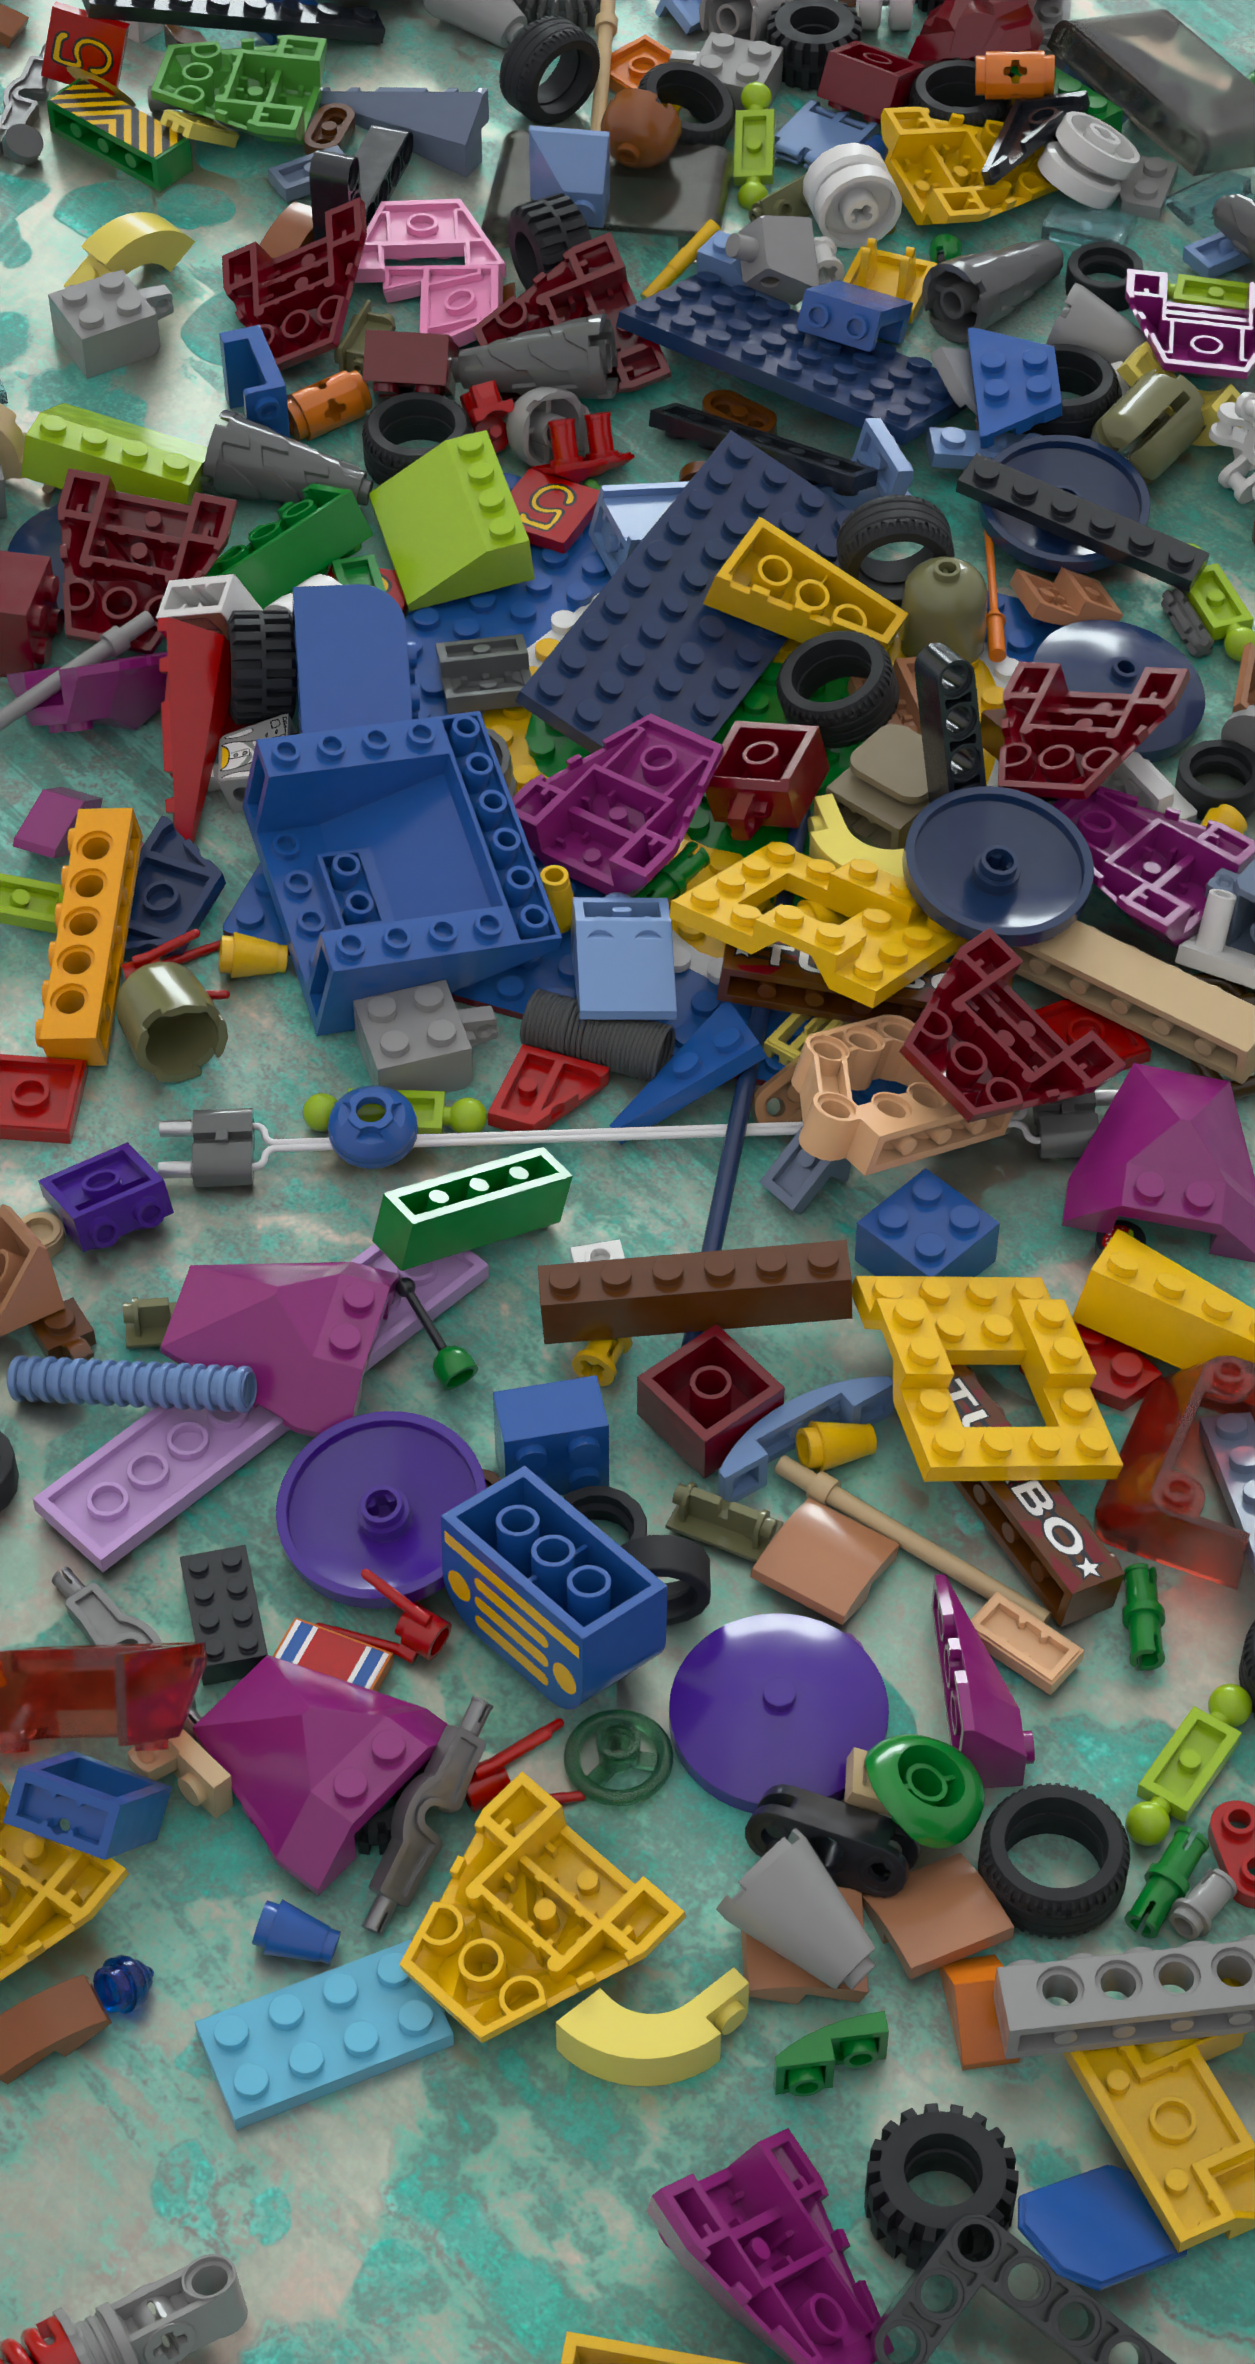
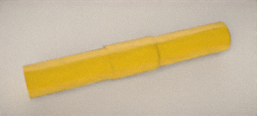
M709 219L640 294L641 298L644 300L659 291L669 288L695 261L697 251L718 230L721 231L719 225Z

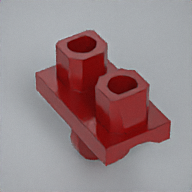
M492 380L470 387L468 389L469 392L462 394L459 398L462 408L467 412L471 420L472 427L474 428L473 433L487 430L494 451L498 453L508 444L506 423L503 420L513 411L514 403L512 399L501 401L496 381Z

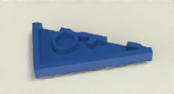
M730 1001L723 1002L656 1074V1077L609 1125L610 1128L652 1127L767 1058L761 1044ZM629 1140L619 1141V1143L622 1145Z

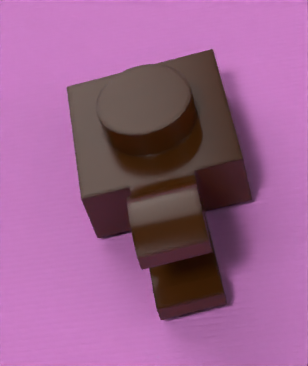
M73 1297L63 1301L64 1309L28 1324L31 1334L46 1357H55L58 1360L63 1357H68L72 1360L84 1358L87 1361L94 1357L90 1347L97 1344L94 1330Z

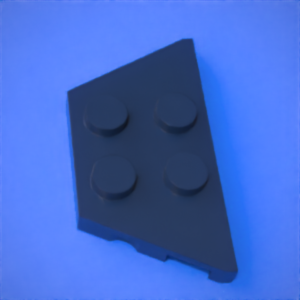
M161 816L141 848L123 960H132V956L146 953L193 929H199L226 885L221 870L211 860L203 858L199 848L190 839L185 840L175 830L173 822L165 816ZM190 942L164 956L183 955Z

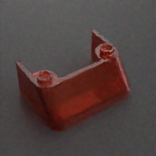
M1226 1355L1215 1357L1159 1378L1149 1386L1119 1453L1123 1467L1117 1479L1107 1480L1096 1505L1093 1529L1097 1537L1109 1546L1237 1590L1241 1581L1250 1533L1201 1517L1205 1502V1491L1202 1485L1195 1478L1173 1470L1199 1407L1221 1414L1251 1412L1255 1422V1363Z
M206 1642L44 1646L0 1651V1753L30 1751L29 1741L59 1738L118 1737V1746L135 1745V1751L169 1749V1739L177 1738L181 1735L207 1666Z

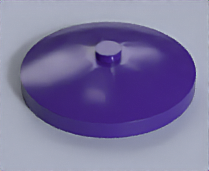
M402 1411L362 1414L346 1419L323 1431L311 1440L293 1460L278 1492L276 1504L277 1530L291 1566L300 1578L316 1592L335 1602L353 1607L368 1609L398 1607L361 1577V1571L363 1569L371 1570L411 1602L424 1599L444 1588L441 1515L485 1490L487 1484L481 1465L472 1449L457 1433L442 1423L426 1416Z
M784 1613L754 1615L733 1621L716 1629L702 1639L686 1656L678 1669L671 1688L669 1727L671 1739L680 1762L694 1781L707 1793L731 1807L753 1813L757 1809L760 1800L767 1790L772 1786L780 1784L792 1785L838 1801L843 1800L846 1783V1762L850 1752L854 1747L869 1751L874 1745L887 1738L889 1719L888 1696L882 1676L875 1663L864 1649L848 1635L831 1625L805 1616Z

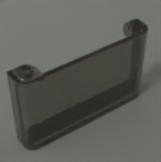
M1161 8L1062 20L1055 25L1047 48L1098 93L1122 108L1123 115L1193 176L1255 167V84L1168 10Z
M527 130L512 131L503 139L481 229L494 248H509L508 219L511 210L516 206L535 201L530 197L529 131ZM676 144L667 160L651 169L642 170L626 167L610 155V201L604 227H588L589 230L678 237L679 251L709 219L715 221L721 228V231L724 232L734 181V159L732 154L727 149L716 145ZM697 257L695 258L693 264H697Z

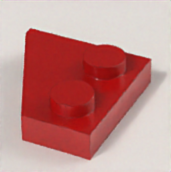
M522 1044L488 1111V1125L507 1131L545 1130L607 1086L610 1080V1067Z
M1074 1322L1097 1373L1090 1389L1094 1398L1100 1404L1123 1412L1161 1386L1163 1374L1135 1348ZM1019 1365V1371L1025 1375L1021 1365Z

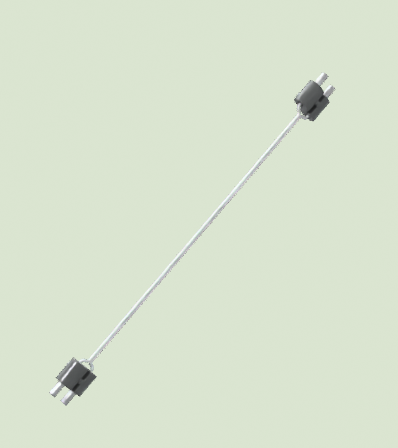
M1097 1089L1093 1093L1032 1107L1034 1125L1037 1127L1036 1137L1030 1133L1029 1127L1020 1121L1026 1116L1027 1108L1020 1110L1018 1114L1012 1115L1007 1128L1016 1127L1021 1129L1027 1141L1037 1144L1039 1159L1081 1157L1099 1126L1098 1113H1095V1107L1110 1106L1119 1089ZM253 1108L193 1110L192 1120L159 1121L160 1137L192 1136L194 1143H192L191 1161L158 1162V1174L163 1179L192 1178L194 1187L254 1185V1170L263 1168L267 1164L271 1153L333 1150L329 1137L272 1139L269 1137L268 1130L264 1125L254 1123ZM803 1122L748 1123L745 1136L796 1135L803 1126ZM728 1124L417 1134L413 1148L725 1137ZM255 1130L260 1131L262 1140L270 1145L262 1152L261 1160L257 1163H254Z

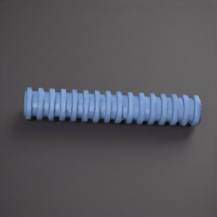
M24 1355L14 1357L7 1371V1388L11 1398L16 1402H22L27 1399L30 1402L42 1400L45 1403L57 1401L60 1404H66L71 1401L76 1405L86 1402L89 1405L101 1403L104 1406L116 1404L119 1407H126L130 1404L136 1408L145 1405L148 1408L161 1406L164 1409H171L175 1406L179 1410H186L190 1407L195 1411L206 1408L208 1411L221 1409L224 1412H232L236 1409L239 1413H246L252 1408L257 1394L256 1377L249 1366H241L238 1369L233 1365H226L222 1368L218 1364H212L207 1367L204 1364L191 1366L188 1363H181L177 1366L173 1362H166L162 1365L155 1361L148 1364L144 1361H135L132 1364L128 1360H121L117 1363L112 1359L102 1362L99 1359L87 1361L84 1358L72 1360L68 1357H63L58 1360L55 1357L43 1359L40 1356L28 1358Z

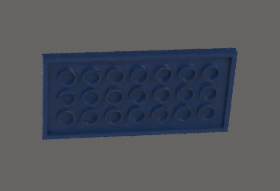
M698 272L694 276L619 311L616 325L618 328L862 429L866 418H881L890 434L895 438L896 443L902 446L927 432L929 427L939 425L968 407L965 404L960 408L955 403L937 369L932 367V363L929 360L896 352L894 346L887 343L876 342L875 349L868 352L799 331L797 329V322L800 312L790 309L791 306L788 303L755 296V290L747 286L736 285L731 287L721 283V277L713 272Z

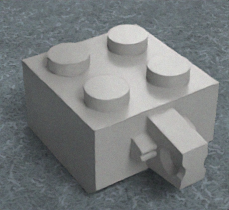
M711 32L700 52L674 50L669 57L668 63H689L712 73L730 92L735 103V111L746 110L741 103V93L746 85L751 82L764 83L770 89L772 95L771 104L768 107L770 109L782 87L784 48L770 45L764 41H751L733 37L727 33L718 34Z
M123 269L106 273L101 277L77 285H70L62 290L48 294L53 334L87 379L154 356L161 347L158 320L174 313L172 293L165 284L138 290Z
M446 980L353 1001L356 1041L372 1085L386 1086L394 1090L445 1091V1093L465 1089L473 1081L472 1048L478 1044L496 1039L498 1035L497 1020L492 1006L457 1009Z

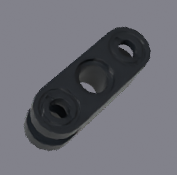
M780 1784L772 1786L767 1790L745 1827V1839L749 1847L761 1858L783 1837L788 1840L792 1830L797 1828L807 1838L834 1883L876 1897L886 1898L899 1893L909 1877V1870L914 1867L921 1853V1844L913 1840L899 1825L892 1821V1818L792 1785ZM890 1840L897 1842L901 1846L902 1852L889 1845ZM885 1873H890L889 1876L884 1877Z

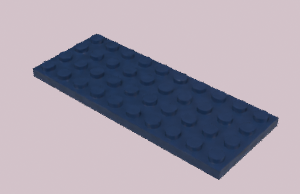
M731 430L520 690L515 702L590 753L603 748L602 740L650 713L713 741L790 639L704 605L703 602L715 576L759 517H762L839 568L836 547L837 536L840 526L852 511Z

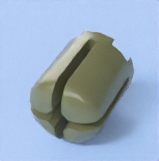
M1157 369L1144 373L1097 421L1091 435L1092 441L1105 445L1117 452L1143 433L1144 436L1123 457L1136 468L1146 485L1159 478L1206 428V425L1202 427L1203 415L1201 411V406L1205 402L1197 388L1182 375L1175 379L1166 374L1154 373ZM1168 406L1173 410L1170 415L1164 411Z

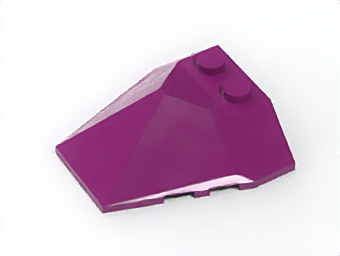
M1127 269L1125 299L1163 370L1201 379L1248 378L1255 367V282L1249 283L1245 310L1167 302L1168 273Z
M167 651L105 660L98 664L60 669L63 667L60 666L7 674V680L15 697L18 698L59 670L61 690L26 713L32 726L48 725L49 733L94 729L93 723L137 730L161 709V702L165 701L167 674L160 672L159 659L166 657Z
M651 713L602 740L603 748L582 759L579 754L566 760L567 768L546 779L541 774L530 780L512 797L529 848L545 866L559 865L564 867L568 871L570 878L606 895L613 892L628 894L646 885L676 855L724 753L723 745Z
M1099 786L1083 801L1066 798L1056 801L1052 806L1060 810L1076 825L1089 846L1094 865L1093 883L1123 910L1139 928L1157 937L1161 942L1177 949L1181 943L1198 934L1207 901L1205 893L1209 880L1221 868L1241 874L1255 859V841L1225 824L1209 819L1206 827L1179 818L1181 810L1167 806L1165 813L1145 808L1137 805L1139 797L1107 787Z
M1134 1063L1068 1179L1061 1226L1111 1234L1117 1216H1123L1211 1233L1209 1254L1255 1262V1176L1230 1081Z
M354 1262L190 1265L164 1336L160 1353L178 1364L188 1363L191 1366L204 1364L207 1367L212 1364H218L222 1368L226 1365H233L237 1369L241 1366L251 1367L257 1381V1394L252 1407L256 1409L260 1405L282 1418V1425L292 1431L317 1437L333 1425L357 1415L361 1401L362 1380L382 1319H388L396 1294V1283L400 1279L401 1274Z
M267 1655L192 1727V1730L202 1748L231 1775V1789L240 1801L246 1817L251 1824L254 1823L267 1843L268 1851L277 1865L319 1896L357 1858L355 1833L419 1769L424 1773L448 1724L424 1707Z
M789 2128L757 2142L721 2171L700 2181L692 2173L659 2189L651 2196L646 2212L657 2227L663 2243L672 2250L679 2263L730 2316L788 2364H875L877 2362L873 2358L870 2349V2336L881 2318L866 2281L859 2280L855 2283L843 2254L850 2247V2243L844 2229L833 2230L821 2202L829 2196L821 2176ZM888 2333L884 2339L886 2356L894 2351Z

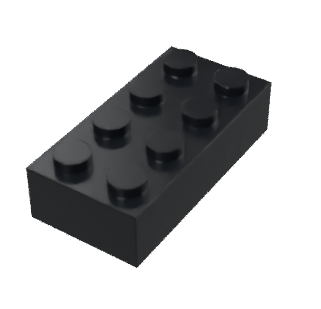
M246 1545L180 1557L203 1686L244 1678L268 1655Z

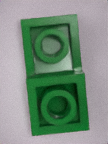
M885 2011L863 2014L835 2022L789 2045L775 2056L773 2081L775 2095L791 2093L799 2097L811 2096L822 2089L833 2088L834 2067L836 2065L862 2068L875 2063L877 2060L886 2059L889 2029Z

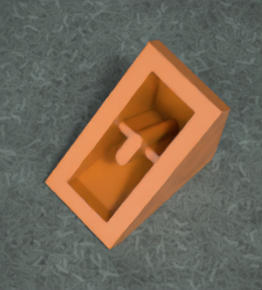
M995 1954L960 1959L939 1968L962 2071L1019 2063L1020 2058L1005 2059L993 2000L997 1967L1004 1966Z

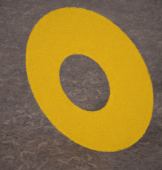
M67 67V71L76 80L79 78L88 82V79L95 80L111 89L115 93L112 96L134 108L136 107V104L128 95L104 79L80 68Z

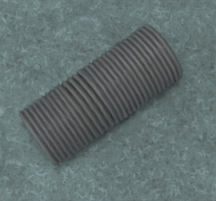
M540 988L534 991L526 1005L520 1028L521 1044L610 1067V1072L613 1071V1073L617 1072L623 1076L635 1077L636 1080L640 1078L641 1081L650 1082L672 1057L675 1029L672 1024L668 1025L667 1023H659V1021L580 1019L577 998H569V996H564V994L551 993V991Z

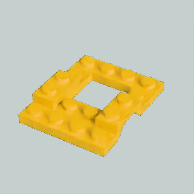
M773 841L672 900L669 918L749 954H753L777 941L809 954L830 990L871 1008L876 1007L937 966L970 941L946 930L932 920L912 897L904 877H897L878 869L875 863L863 859H853L836 869L834 864L827 860L813 859L797 852L793 846L787 843ZM785 889L805 899L818 902L824 907L845 915L850 919L841 925L814 919L805 915L802 909L792 905L780 904L765 914H761L756 906Z
M855 1276L852 1284V1297L865 1329L882 1331L892 1356L893 1403L924 1482L1117 1479L1123 1463L1090 1389L1097 1373L1065 1300L1051 1299L1042 1277ZM951 1365H1021L1047 1427H963L948 1390L954 1376Z
M1221 1979L1223 1983L1232 1987L1243 1986L1234 1979ZM1249 2032L1063 2053L1178 2253L1222 2233L1229 2240L1255 2228V2143L1206 2061L1242 2046L1244 2035Z

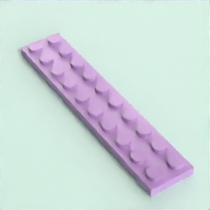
M373 1244L350 1261L401 1274L400 1278H411L416 1285L415 1294L432 1321L489 1278V1265L471 1250L400 1271ZM397 1292L388 1319H382L366 1371L423 1328L406 1297H401ZM260 1405L256 1409L252 1407L246 1413H239L236 1409L232 1412H224L221 1409L208 1411L206 1408L195 1411L190 1407L186 1410H179L175 1406L171 1409H164L159 1406L150 1410L33 1498L34 1508L41 1517L97 1568L104 1572L290 1429L282 1425V1418Z

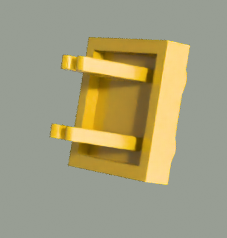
M868 238L866 247H860L843 281L913 302L908 322L913 323L923 304L922 286L924 278L931 267L936 266L938 263L917 259L915 257V248L909 246L906 247L905 256L878 250L877 239Z

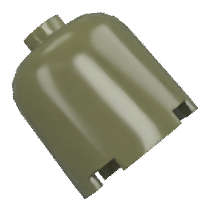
M935 557L918 564L907 576L904 586L901 609L907 612L908 616L898 633L902 653L907 658L917 657L919 652L927 645L941 643L963 657L970 664L975 662L984 651L986 636L987 586L982 574L969 562L956 557Z
M154 962L144 965L131 973L120 987L115 1002L118 1022L138 1065L145 1071L154 1074L156 1080L179 1083L195 1078L202 1073L199 1067L207 1063L214 1054L217 1058H220L223 1054L228 1040L226 1022L203 985L190 969L174 962Z

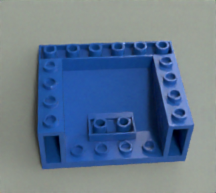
M480 711L256 740L242 808L316 1036L354 1031V1000L446 980L452 993L559 949L562 936Z

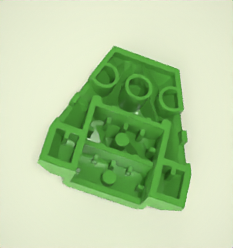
M281 35L277 36L278 45L254 47V39L245 38L241 39V48L221 49L217 41L168 45L151 88V97L159 102L205 119L220 121L233 129L267 142L282 143L287 146H304V134L318 111L321 102L327 39Z

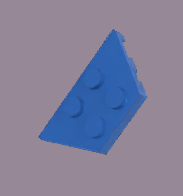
M975 327L968 328V345L981 449L994 446V437L1009 430H1012L1015 435H1019L1030 430L1038 423H1046L1062 416V399L1054 346Z

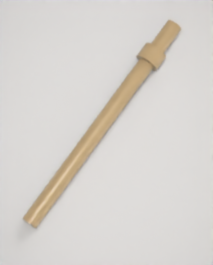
M601 0L600 13L595 18V33L598 36L597 47L600 53V69L593 89L590 130L601 131L602 117L608 106L613 37L617 33L618 18L615 15L616 0Z
M786 1455L782 1456L778 1461L774 1472L806 1491V1498L810 1497L827 1507L831 1506L858 1523L900 1544V1548L989 1600L996 1592H999L1046 1625L1049 1623L1052 1612L840 1488L841 1481L824 1471H820L817 1474Z

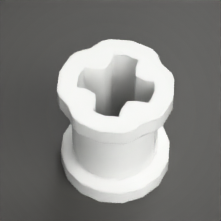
M827 236L814 237L819 285L837 280L842 281L845 270L842 262L836 258V244Z

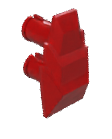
M600 412L584 415L589 453H586L584 458L583 456H578L574 425L575 418L548 421L554 459H551L548 464L532 466V469L578 484L587 477L598 476L608 469L621 467L634 459L635 456L631 452L622 453L618 449H614L610 420L611 412Z

